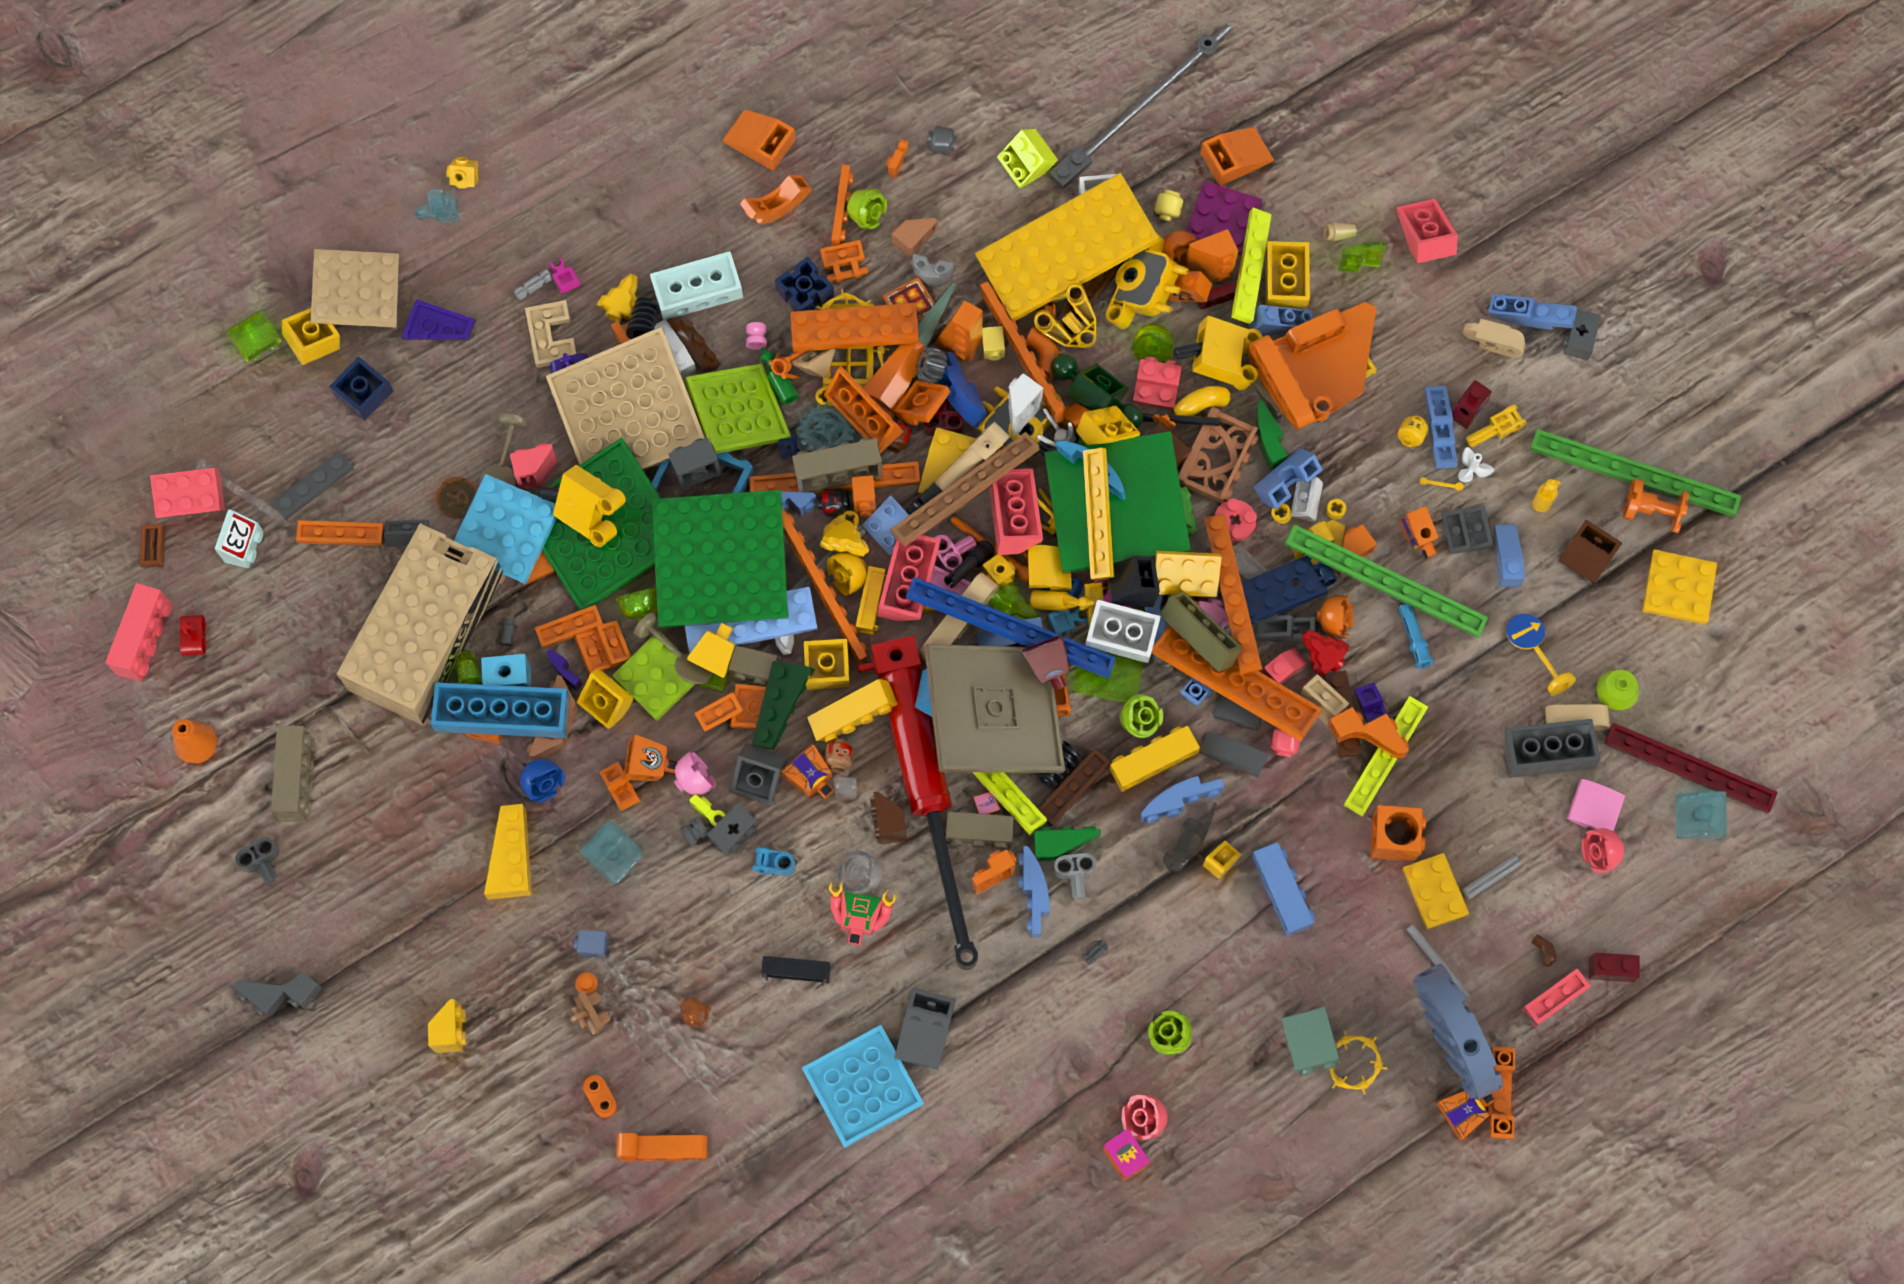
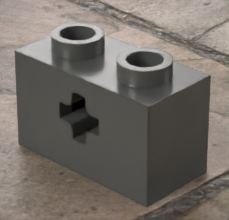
M1577 309L1574 326L1569 329L1568 334H1565L1562 346L1565 347L1564 355L1589 360L1593 352L1601 315Z
M737 803L707 836L728 857L731 853L735 854L742 847L741 843L746 837L749 839L756 833L758 823L754 817ZM730 829H738V834H731Z

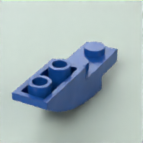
M946 352L947 365L943 377L939 380L938 384L949 388L951 392L947 396L948 401L974 428H978L987 414L974 383L966 382L954 352Z

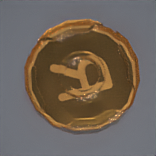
M463 477L447 479L436 492L437 506L445 516L452 519H462L466 516L477 493V489L472 482Z

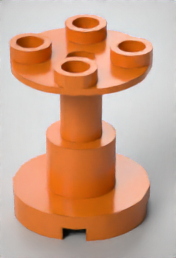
M1633 479L1627 494L1628 500L1627 504L1624 505L1622 518L1632 521L1636 511L1652 515L1653 512L1672 516L1670 531L1679 533L1682 523L1680 518L1681 516L1685 517L1688 504L1686 503L1689 493L1682 491L1677 504L1658 500L1656 494L1643 491L1644 480Z

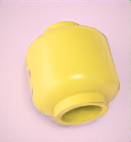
M1164 190V193H1160L1157 196L1154 212L1159 215L1160 220L1171 222V219L1179 218L1183 199L1177 192Z

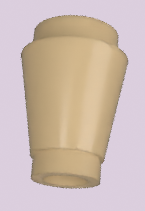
M1331 221L1330 224H1326L1324 227L1325 239L1331 242L1355 237L1357 232L1355 224Z

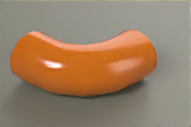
M1033 326L1026 339L1027 346L1037 352L1039 356L1038 368H1043L1046 379L1054 380L1055 376L1051 371V363L1059 355L1058 347L1053 339Z

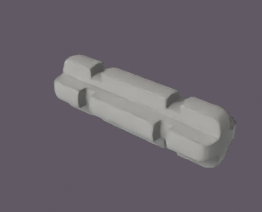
M545 269L539 273V276L536 275L523 283L524 286L514 289L516 297L522 300L527 296V293L531 294L542 287L544 282L548 283L551 281L552 275Z

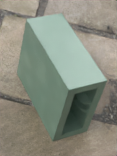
M1325 1007L1281 1018L1297 1074L1302 1073V1076L1315 1073L1314 1069L1323 1067L1324 1070L1336 1068L1337 1063H1341L1328 1011Z

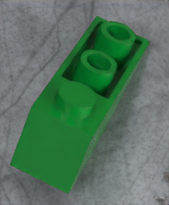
M1085 826L1081 830H1074L1073 827L1060 828L1061 830H1052L1049 827L1039 828V831H1034L1035 857L1038 862L1056 861L1058 857L1069 855L1098 839L1101 829H1096L1095 826Z

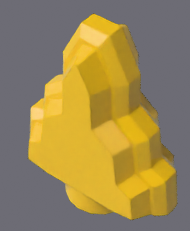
M630 273L621 280L618 287L611 288L607 295L601 296L597 305L606 311L605 315L607 318L615 322H621L622 318L630 320L635 301L637 300L635 294L638 289V277Z
M847 519L838 525L835 523L830 524L826 528L825 535H823L820 542V547L829 551L850 552L862 557L869 552L866 542L861 539V533L857 531L858 527Z

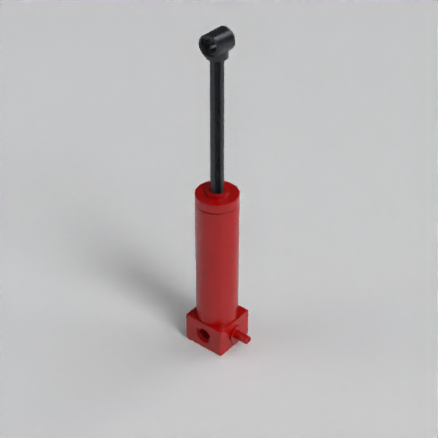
M909 636L873 644L872 662L859 664L858 670L859 673L874 670L878 679L889 681L898 705L891 708L892 711L888 713L911 815L917 817L927 816L957 943L954 946L956 963L963 970H971L978 962V952L974 942L969 940L940 818V813L951 808L952 802L945 773L939 772L932 718L915 708L921 680V662L915 637ZM963 953H970L973 959L970 962H964L960 957Z

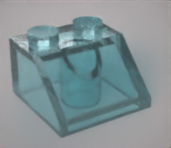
M1699 791L1676 795L1677 839L1721 841L1727 835L1726 792Z
M610 820L579 851L581 857L613 886L644 854Z

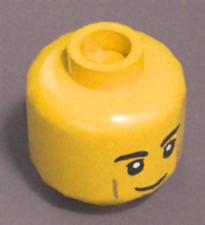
M1417 415L1409 416L1403 420L1398 429L1397 436L1403 445L1417 447L1423 443L1428 433V426L1422 417Z

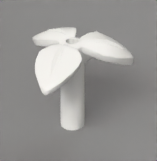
M1466 447L1462 453V463L1468 468L1461 469L1458 473V478L1461 482H1470L1473 480L1474 472L1478 477L1482 478L1491 475L1494 472V468L1489 464H1480L1482 455L1479 453L1475 454L1470 448Z

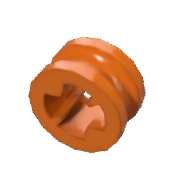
M1052 303V305L1045 304V310L1049 311L1056 318L1055 303ZM1045 315V322H1048L1050 319Z

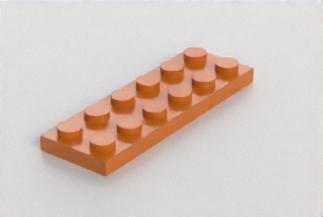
M916 303L790 312L793 352L919 343Z

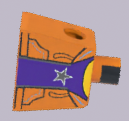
M1426 506L1406 514L1398 521L1413 551L1421 548L1425 559L1437 554L1433 542L1438 539V534Z
M813 744L781 770L782 776L808 797H811L818 791L826 799L834 792V789L827 783L832 779V772Z
M1463 1091L1439 1101L1437 1106L1461 1141L1489 1116L1485 1107L1495 1102L1491 1094L1480 1100L1471 1099Z

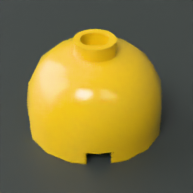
M840 552L827 559V573L829 576L833 575L836 582H832V584L842 595L853 594L865 584L867 565L859 556L850 552Z

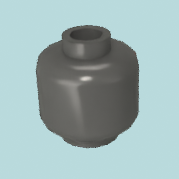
M935 126L933 131L928 132L926 143L930 144L929 148L932 152L947 155L950 151H954L957 135H954L953 129Z

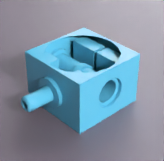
M525 654L481 658L482 675L467 677L468 684L483 683V685L532 687L531 665Z

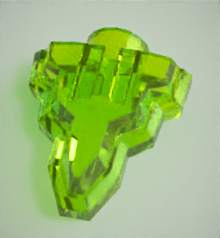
M1010 582L1002 590L998 588L988 601L992 605L991 608L1021 620L1039 618L1034 608L1026 604L1025 597L1018 592V587Z

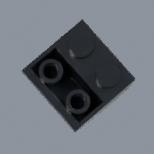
M1132 556L1113 565L1114 577L1107 578L1111 603L1122 606L1154 607L1160 592L1155 558Z

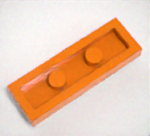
M596 605L535 627L542 648L546 649L572 639L576 634L594 630L596 626L603 623Z

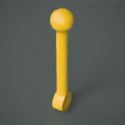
M1425 477L1419 480L1421 485L1431 484L1455 488L1458 492L1462 491L1464 487L1460 482L1451 484L1427 480Z

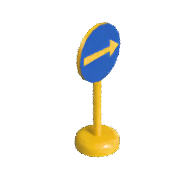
M1530 614L1514 616L1506 627L1508 640L1520 649L1529 650L1533 648L1554 677L1547 687L1551 696L1566 691L1575 683L1576 677L1570 672L1558 675L1538 645L1542 643L1545 637L1543 623L1537 617Z

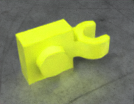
M695 794L689 800L691 806L705 819H708L713 827L717 825L714 821L716 817L720 816L723 818L725 816V813L720 810L713 811L710 808L712 804L704 796L699 798Z

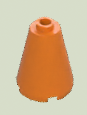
M180 719L173 725L174 750L177 756L184 762L200 764L209 760L215 753L218 738L210 725L189 719Z

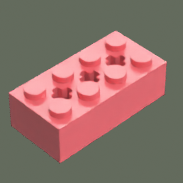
M136 583L105 662L116 675L139 682L142 681L143 676L147 675L149 670L148 663L151 656L155 655L157 649L156 642L164 631V621L166 617H169L172 610L171 602L161 590Z

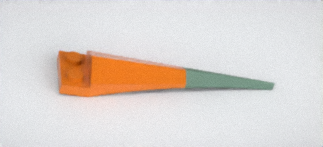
M956 282L949 287L918 323L919 343L900 344L863 387L892 420L896 415L894 410L905 396L917 370L916 366L920 354L927 348L953 293Z

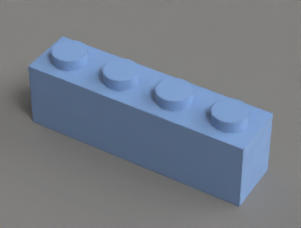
M1277 842L1254 851L1251 857L1286 936L1288 937L1311 928L1315 916L1310 907L1307 908L1304 902L1306 896L1302 887L1298 888L1295 882L1297 876L1293 867L1289 868L1287 864L1288 856L1284 847L1280 848Z

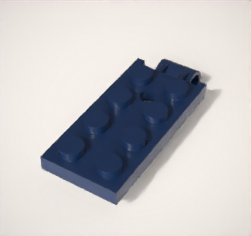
M1304 556L1241 582L1251 624L1253 625L1328 593L1327 587L1337 581L1333 569L1321 562L1313 566L1312 558ZM1295 579L1300 581V584L1297 586L1292 584V581Z

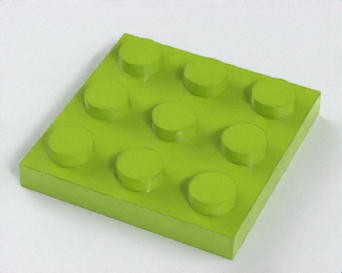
M654 635L612 675L656 721L695 685L680 678L674 668L675 660L678 657Z

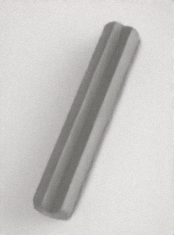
M1515 855L1465 887L1463 889L1464 895L1468 899L1473 898L1521 865L1520 860Z

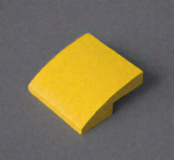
M1034 545L1028 549L1029 588H1050V591H1072L1071 572L1064 574L1062 572L1059 547Z

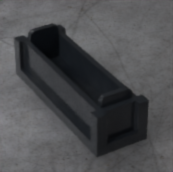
M763 956L761 974L766 981L769 978L821 982V986H824V983L829 984L831 965L830 962Z

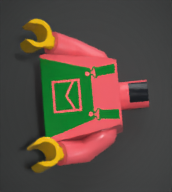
M831 881L829 891L832 893L831 911L835 922L841 925L843 931L850 932L848 944L860 946L863 935L872 936L874 931H879L889 921L893 903L896 901L898 894L895 893L893 899H890L887 896L889 890H886L883 898L842 891L843 883L841 881L840 888H833Z

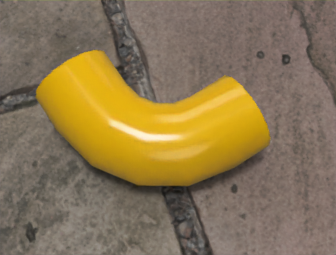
M1207 386L1197 389L1181 399L1174 406V412L1176 415L1195 416L1206 408H1224L1230 401V392L1227 388L1221 386Z

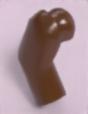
M1537 934L1531 943L1543 951L1544 956L1541 962L1546 966H1551L1557 959L1554 946Z

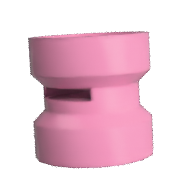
M760 322L747 324L746 333L748 338L746 339V347L753 350H760L762 347L766 348L767 339L765 334L767 333V326Z

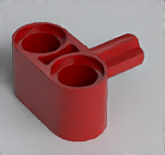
M204 615L181 616L179 623L181 655H205L206 623Z

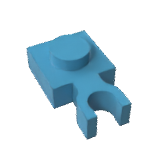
M1068 609L1067 611H1057L1047 616L1052 631L1059 635L1074 631L1076 628L1075 623L1084 624L1088 622L1087 617L1084 619L1078 617V614L1084 612V610L1077 609L1072 614H1070Z

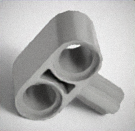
M1089 853L1064 855L1056 859L1054 873L1059 879L1070 880L1072 897L1074 899L1085 897L1083 878L1089 877L1094 873L1096 859ZM1082 861H1089L1092 867L1085 870L1080 866V863ZM1066 863L1069 865L1070 870L1062 872L1058 869V866Z

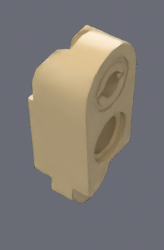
M1480 319L1479 324L1466 323L1464 325L1463 335L1468 339L1480 342L1479 348L1512 358L1522 357L1525 350L1523 334L1518 330L1511 329V326Z

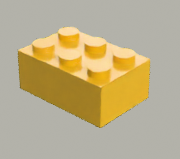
M1267 241L1265 250V305L1307 309L1310 301L1309 242Z

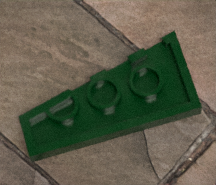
M777 661L772 662L752 741L753 746L775 750L787 726L786 722L790 714H793L800 694H803L806 688L805 684L809 676H812L815 671L814 668Z

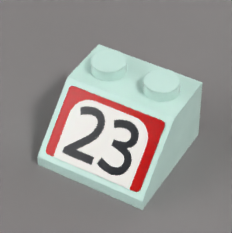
M228 509L215 550L225 563L249 569L251 562L253 563L256 559L257 544L263 538L262 528L257 522Z

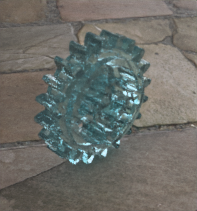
M828 403L825 404L824 409L817 404L816 411L809 407V414L803 412V419L798 420L800 427H797V434H799L797 440L802 442L801 448H807L808 452L817 451L821 447H837L844 442L851 444L854 441L852 437L855 436L854 427L834 406L832 409H829ZM818 421L819 423L814 426V430L809 431L810 427ZM843 432L842 436L836 442H833V439L838 437V433Z

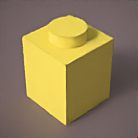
M1003 326L982 328L984 359L995 361L1005 357Z

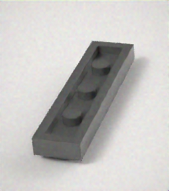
M339 451L271 503L282 517L287 520L354 468Z

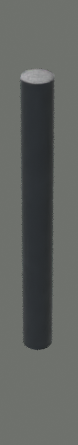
M1143 413V422H1154L1152 418L1154 414ZM1169 415V421H1173L1175 424L1219 426L1220 418Z

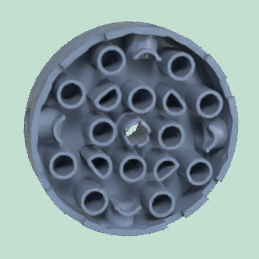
M1438 964L1415 975L1413 983L1420 995L1418 999L1422 1007L1426 1009L1423 1015L1427 1023L1435 1029L1432 1034L1437 1044H1440L1442 1049H1445L1448 1054L1446 1059L1450 1067L1460 1076L1463 1090L1471 1099L1480 1100L1503 1089V1081L1499 1071L1496 1072L1493 1067L1497 1065L1474 1014L1468 1006L1465 1007L1463 1002H1466L1457 984L1455 985L1453 981H1450L1452 977L1442 964Z

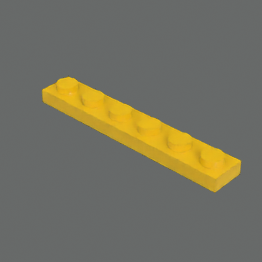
M1106 449L1084 450L1091 579L1094 580L1114 577Z

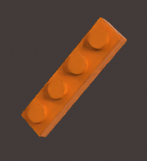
M842 164L831 238L832 246L839 245L841 242H845L846 229H843L844 223H848L849 218L846 205L851 197V192H848L849 185L853 186L854 173H851L850 165Z
M298 520L296 542L303 544L383 546L384 524Z

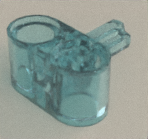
M441 189L428 190L426 192L427 205L415 210V215L419 220L430 216L445 223L458 220L457 199Z

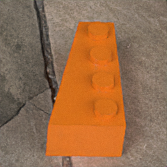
M964 300L947 322L934 345L947 352H954L958 361H966L970 364L982 345L983 310Z

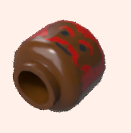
M895 420V423L904 432L886 449L899 453L907 448L912 432L907 427L906 422Z

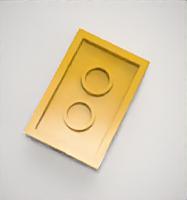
M1156 551L1155 564L1160 589L1159 594L1175 595L1184 591L1188 596L1217 597L1221 554Z
M1444 853L1402 868L1427 930L1469 915Z

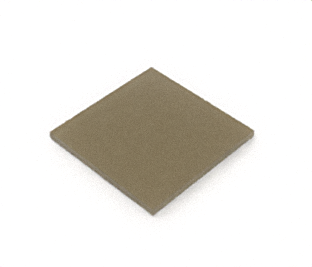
M927 644L924 647L939 772L1063 773L1065 771L1054 688L1050 680L1042 683L1039 681L1023 654V649L1027 647Z

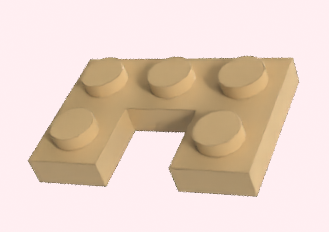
M566 300L525 308L537 368L549 366L552 361L562 358L564 353H567L568 356L577 354L574 338L554 342L552 339L550 326L571 322Z

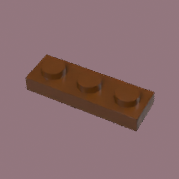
M687 317L673 318L669 322L671 328L703 371L716 370L721 365L715 353L709 349L704 338L698 334L693 327V323Z

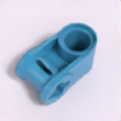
M756 848L757 857L752 871L781 876H790L795 872L796 863L790 853L767 848ZM789 860L791 864L788 868H780L782 861Z

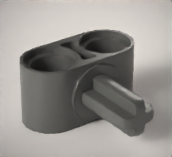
M262 837L237 852L235 861L243 871L252 873L258 870L266 884L274 883L278 879L270 862L277 858L279 848L270 838ZM266 845H271V850L268 853H262ZM252 856L251 863L243 865L244 859Z

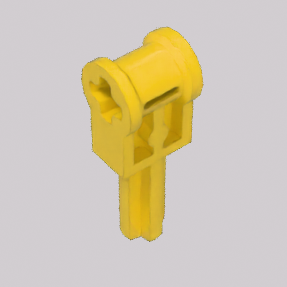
M1512 405L1492 416L1489 420V425L1467 436L1466 441L1473 448L1495 435L1501 439L1521 429L1527 422L1519 415L1517 406Z

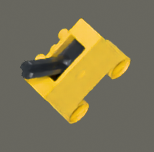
M1207 316L1199 324L1196 344L1175 347L1173 349V357L1177 360L1194 357L1192 372L1234 385L1238 390H1246L1258 378V372L1252 365L1247 364L1241 367L1242 353L1248 354L1250 342L1263 336L1257 329H1246Z
M578 465L573 466L563 474L560 488L540 487L537 493L541 499L555 500L553 516L590 539L593 545L602 547L616 536L617 529L611 521L601 520L603 514L611 515L625 504L624 494L619 489L611 488L602 482L601 479L591 475Z

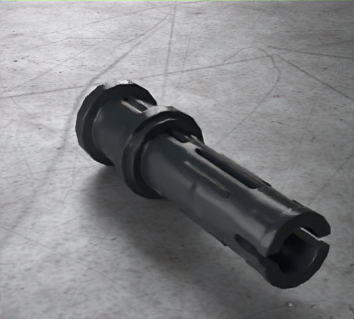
M987 540L980 541L978 547L975 550H970L967 558L944 578L945 584L947 586L950 585V588H954L974 568L981 567L987 558L995 554L994 546Z

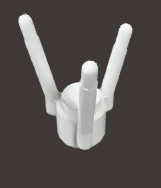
M1046 408L1043 409L1046 417L1056 430L1055 442L1041 435H1038L1037 438L1053 446L1056 450L1057 441L1074 443L1077 438L1074 435L1072 423H1068L1069 431L1060 429Z

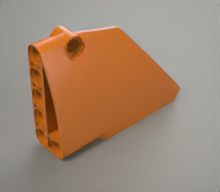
M1363 302L1341 313L1339 309H1334L1291 328L1285 336L1272 341L1270 336L1266 335L1250 342L1248 358L1251 365L1257 369L1258 377L1267 392L1296 430L1317 421H1326L1331 413L1363 394L1377 310L1376 306ZM1322 406L1326 408V411H1321L1317 407Z

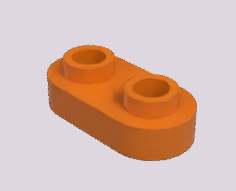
M598 1075L589 1076L584 1081L583 1089L593 1109L601 1118L612 1117L617 1111V1102L602 1077ZM598 1083V1088L591 1090V1084ZM604 1102L609 1103V1107L606 1110L601 1108Z

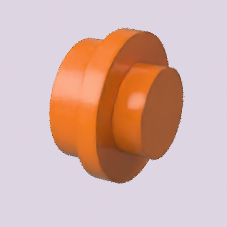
M586 972L577 977L575 986L579 993L585 991L588 994L596 991L598 981L592 973Z

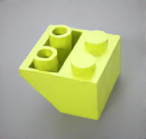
M1022 129L997 156L1019 188H1023L1045 175L1058 161L1036 129Z

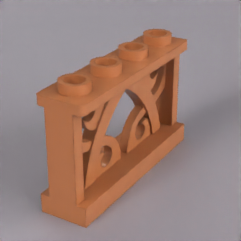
M1211 407L1207 417L1220 418L1221 423L1231 428L1226 432L1220 425H1203L1192 446L1193 450L1187 456L1178 477L1180 488L1187 487L1188 490L1221 505L1224 500L1228 501L1234 490L1231 486L1233 482H1238L1242 471L1239 469L1242 464H1247L1251 455L1248 451L1251 446L1255 447L1259 435H1257L1258 427L1251 426L1220 412L1215 407ZM1235 431H1241L1246 435V440L1244 443H1238L1237 439L1240 435H1236L1231 439L1230 434ZM1213 436L1217 440L1220 437V440L1213 444L1209 441V438ZM1224 443L1229 453L1230 462L1221 467L1210 469V460L1202 452V449H1216ZM1236 450H1242L1239 458ZM1200 460L1205 461L1206 470H1203L1204 465L1198 466L1197 462ZM1230 471H1232L1228 479L1224 474H1227ZM1188 478L1204 479L1203 486ZM1208 478H1213L1214 486H1216L1217 481H1222L1224 484L1223 488L1219 491L1211 490L1208 485Z

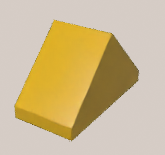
M1224 841L1206 857L1203 867L1220 880L1242 854L1227 841Z

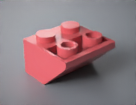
M543 443L535 448L528 450L518 449L510 454L516 481L519 488L524 491L542 487L558 463L552 444Z

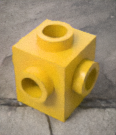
M466 157L453 159L451 164L447 166L446 171L447 178H450V185H455L460 189L475 187L478 182V161L468 160Z
M997 554L983 564L982 572L999 586L997 591L1002 588L1007 589L1014 583L1016 568L1010 560L1006 561L1002 555Z

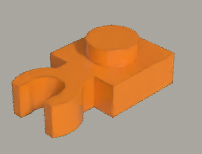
M901 139L893 156H889L886 163L888 176L897 177L904 162V157L908 152L909 141Z

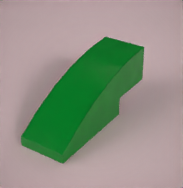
M1260 400L1256 409L1257 435H1259L1258 440L1264 458L1270 469L1273 470L1285 461L1288 456L1280 444L1284 433L1263 400Z

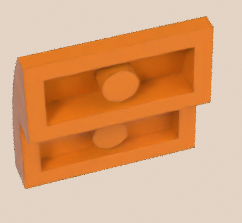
M617 620L598 625L596 629L576 634L574 637L588 676L596 669L604 672L622 665L631 657Z

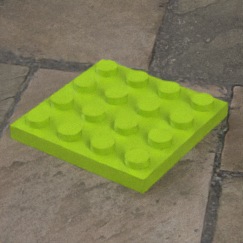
M762 363L685 378L684 382L706 438H709L715 454L790 439L791 435Z

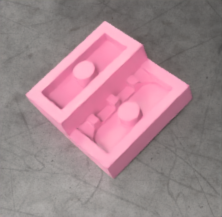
M1580 779L1567 819L1584 828H1606L1614 831L1625 795L1595 782Z

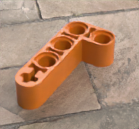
M619 1133L616 1140V1158L619 1161L707 1160L708 1136H638L635 1133Z

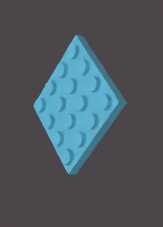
M485 474L454 541L497 558L503 570V575L526 585L557 520L553 516L555 503L541 499L534 494Z
M882 1025L802 1067L844 1148L924 1105L901 1060L894 1059L896 1051Z

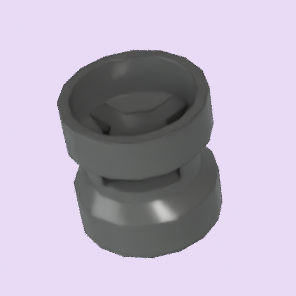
M698 817L694 818L690 825H684L679 828L681 834L691 847L697 843L700 837L705 838L709 833Z

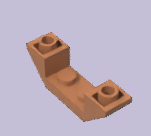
M557 675L555 681L552 680L549 688L567 689L570 695L566 738H553L551 740L544 737H535V740L531 741L528 747V753L532 761L545 758L564 748L577 711V705L560 675Z

